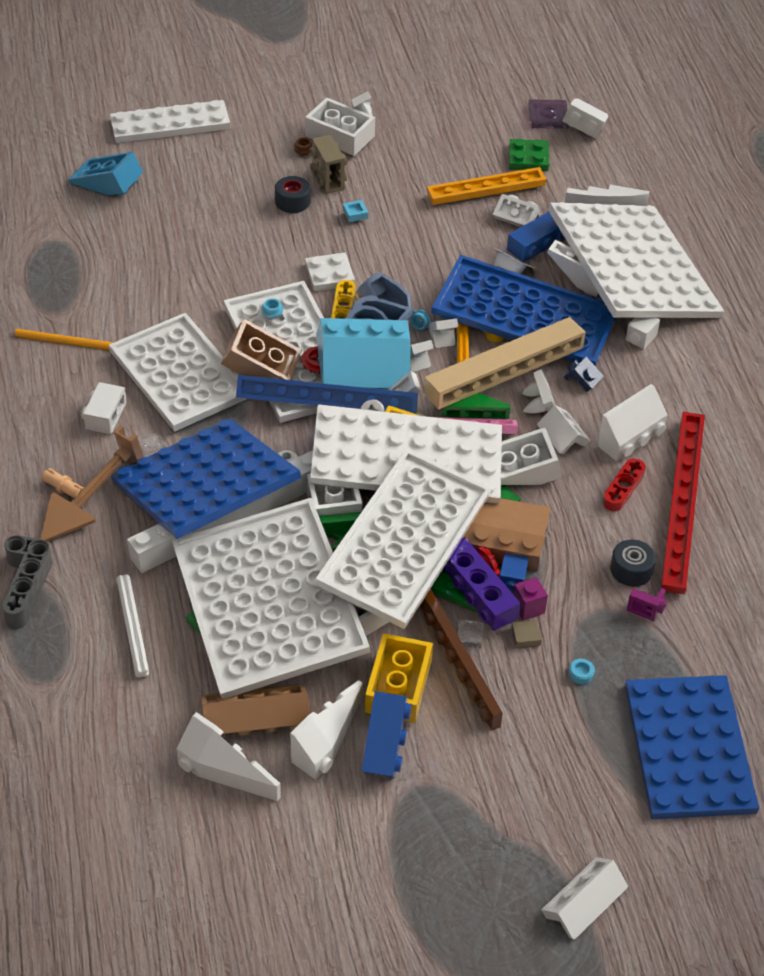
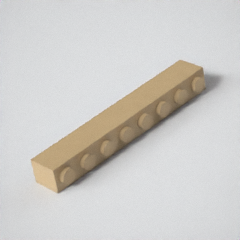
M568 317L425 376L423 394L439 410L583 349L586 332L574 320Z

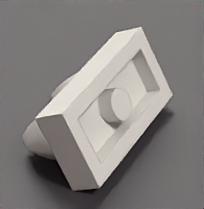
M368 91L351 100L352 108L372 115V99Z
M541 369L534 372L535 380L522 393L530 397L538 396L523 410L525 413L534 414L545 411L548 413L555 405L549 384Z

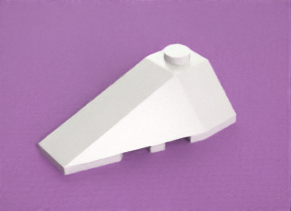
M358 680L342 691L335 703L330 701L325 703L321 713L316 714L312 712L290 733L291 763L315 780L322 773H327L333 765V760L362 700L363 683Z
M196 712L192 716L177 746L179 766L184 771H191L200 778L278 801L281 798L280 782L256 761L249 762L241 752L242 748L236 743L231 746L221 737L223 731Z

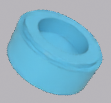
M576 659L571 662L568 674L574 683L584 685L593 680L595 668L586 659Z

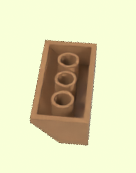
M303 683L254 689L229 698H221L220 693L201 695L203 717L223 731L222 738L226 737V733L237 732L239 736L252 734V730L263 729V732L267 733L276 732L279 730V727L289 726V729H295L310 714L308 692Z

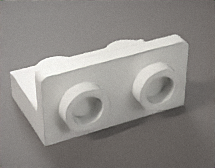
M502 194L492 215L495 219L522 227L536 219V217H540L541 213L539 206L532 201L525 202L519 200L514 195Z

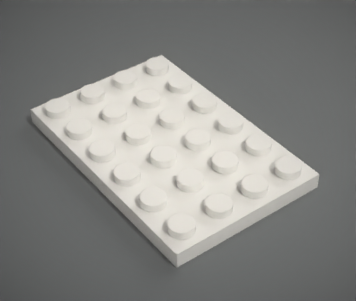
M186 313L109 344L111 354L174 432L246 400V398H236L239 374L221 365L223 359L221 353Z

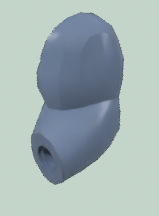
M378 272L359 286L356 294L360 299L355 301L345 319L409 321L413 315L410 294L399 283Z

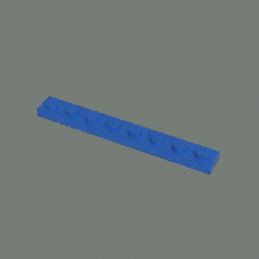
M238 375L236 398L361 409L363 403L368 400H378L384 406V412L388 406H392L417 414L419 393Z

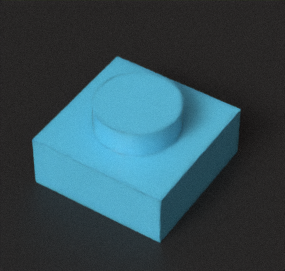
M362 200L343 203V212L349 222L368 219V210Z

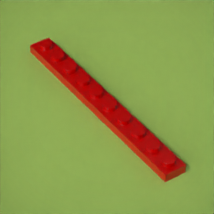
M684 411L681 416L661 588L665 589L666 592L685 595L705 415Z

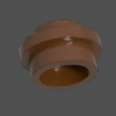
M305 137L297 139L294 144L295 152L300 155L310 153V147H312L311 140Z

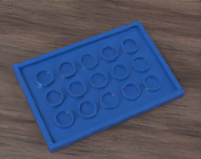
M727 675L626 680L625 689L651 819L757 814L759 805Z

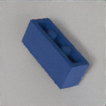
M547 212L509 233L507 250L524 263L549 249L555 240L559 242L564 241L565 237L550 212Z
M375 691L362 772L394 778L396 772H401L403 757L398 755L400 745L405 746L407 730L403 729L404 719L410 718L412 706L411 703H407V696Z

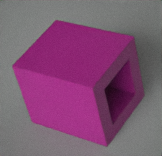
M536 577L515 584L513 595L520 602L519 615L522 620L545 614L548 595L539 579Z

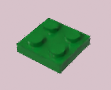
M510 139V170H526L540 167L542 171L549 170L548 141Z

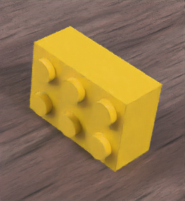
M383 633L365 694V713L371 714L375 691L407 696V703H411L412 706L410 718L404 719V721L416 723L432 662L433 643Z

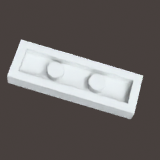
M596 857L541 910L546 919L560 921L569 938L576 939L628 888V885L614 860Z

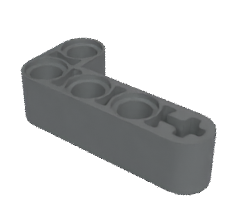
M14 535L6 539L4 547L8 564L18 568L2 607L7 626L12 629H19L27 624L53 561L47 541Z

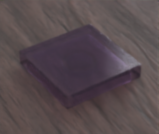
M529 100L530 128L569 129V125L563 122L568 110L566 100Z

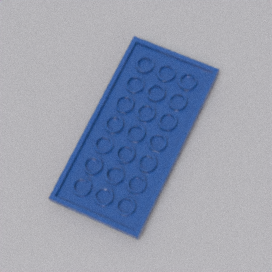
M461 254L431 310V314L446 319H457L458 323L512 341L570 317L586 332L583 349L566 355L563 358L571 361L576 359L581 361L587 357L594 366L598 362L617 318L612 316L603 301Z

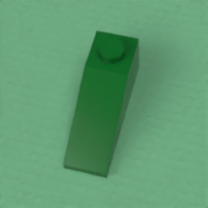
M477 393L441 408V417L509 419L511 407L510 404Z

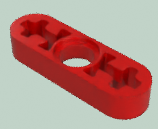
M632 458L623 465L604 493L603 505L606 509L619 511L624 507L644 477L646 465L642 460ZM634 469H636V470L634 471V473H633V476H632V475L630 474V472L633 471ZM619 482H627V483H629L631 486H629V487H622V486H620L618 483H619ZM617 493L619 495L618 499L613 500Z

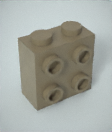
M331 135L313 138L312 147H310L312 158L310 170L312 175L316 176L318 186L323 188L325 194L344 190V182L347 181L345 172L347 159L345 154L341 153L338 142H335Z

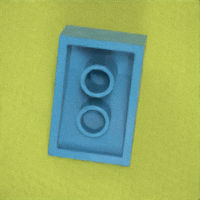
M133 151L88 159L68 181L70 184L105 195L117 194L120 196L125 194L128 188L138 181V177L143 173V170Z

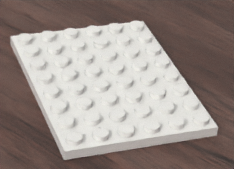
M550 203L548 211L613 317L722 318L725 311L655 206Z
M312 498L172 540L221 698L236 696L371 652L353 603L314 585L315 578L329 560L333 551Z

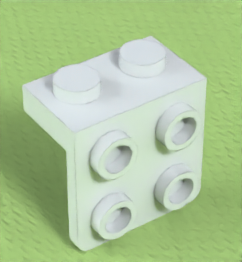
M574 99L565 114L563 122L597 139L608 118V114L580 99Z

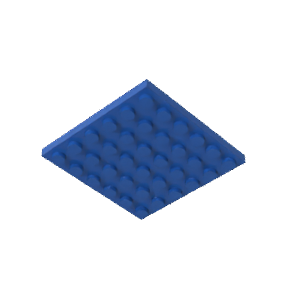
M231 419L222 420L213 427L203 429L198 434L181 439L170 447L162 448L153 455L139 459L138 463L135 462L129 466L121 467L110 475L112 482L176 539L302 478L298 468Z

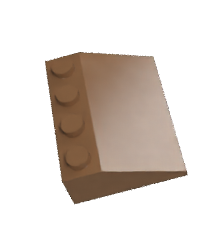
M500 498L499 504L485 502L463 538L465 537L475 549L481 546L489 549L491 555L495 556V561L498 564L503 563L504 555L508 553L529 557L527 569L538 571L551 507Z

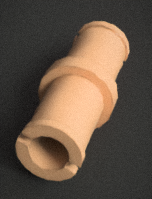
M51 468L45 470L42 475V481L55 487L56 491L60 494H67L75 498L84 489V487L74 483L71 477L67 475L62 476Z

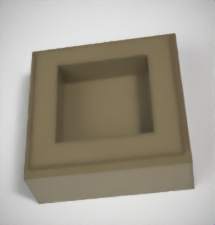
M537 620L512 623L516 648L541 645L542 640Z

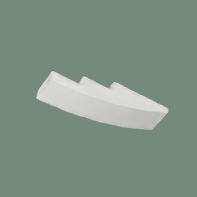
M610 185L609 189L589 186L588 191L567 188L565 203L647 206L650 191Z

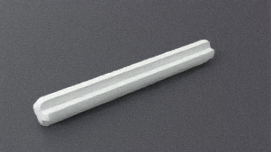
M127 574L119 575L117 577V584L135 676L138 678L147 677L149 675V668L130 576Z

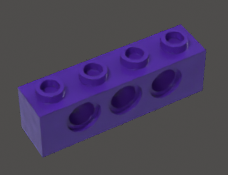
M465 537L462 538L442 569V572L449 575L454 587L457 590H461L468 604L474 606L481 620L488 624L493 631L519 618L520 602Z

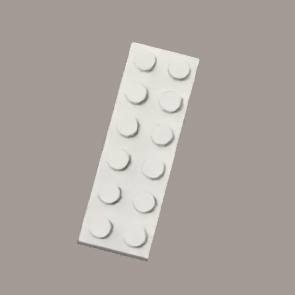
M224 100L144 110L138 109L110 114L115 143L231 129Z

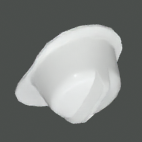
M494 249L498 253L494 266L521 274L527 266L535 268L519 262L501 250Z

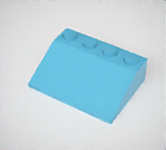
M320 319L316 337L322 383L388 390L410 371L408 320Z

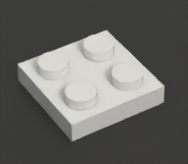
M346 252L305 258V266L314 292L336 289L337 283L342 280H351L355 284V278Z

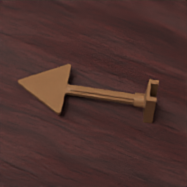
M120 425L113 431L119 449L114 453V457L73 501L69 502L58 494L51 493L40 539L48 542L95 523V517L80 508L122 463L126 461L131 464L138 463V460L144 457L137 435L133 434L130 438L126 437L124 429Z

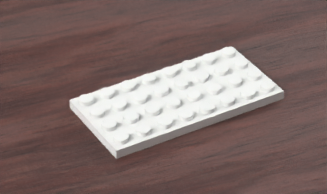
M305 281L223 300L224 308L235 330L242 320L246 319L302 350L291 380L322 383L321 374L319 375L318 372L310 374L309 369H304L303 363H301L302 354L307 349L317 346L316 332L320 319L324 318ZM275 298L283 305L282 315L276 318H269L262 314V305L267 299ZM269 401L280 423L316 414L318 408L315 405Z
M318 405L310 483L377 491L407 448L492 488L486 503L499 504L501 497L502 425Z
M406 448L317 575L314 585L405 629L488 499L492 488Z

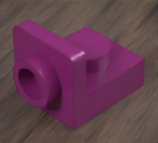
M633 588L626 611L654 621L658 613L663 614L668 601L664 599L666 590L661 588L657 597Z

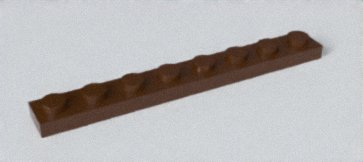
M430 588L418 608H422L427 625L433 627L438 644H442L445 648L447 660L450 664H454L459 681L465 683L470 700L477 704L482 721L484 723L487 722L491 731L501 727L503 712Z

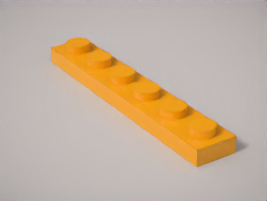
M537 167L427 186V194L432 205L545 186L547 179L541 168Z

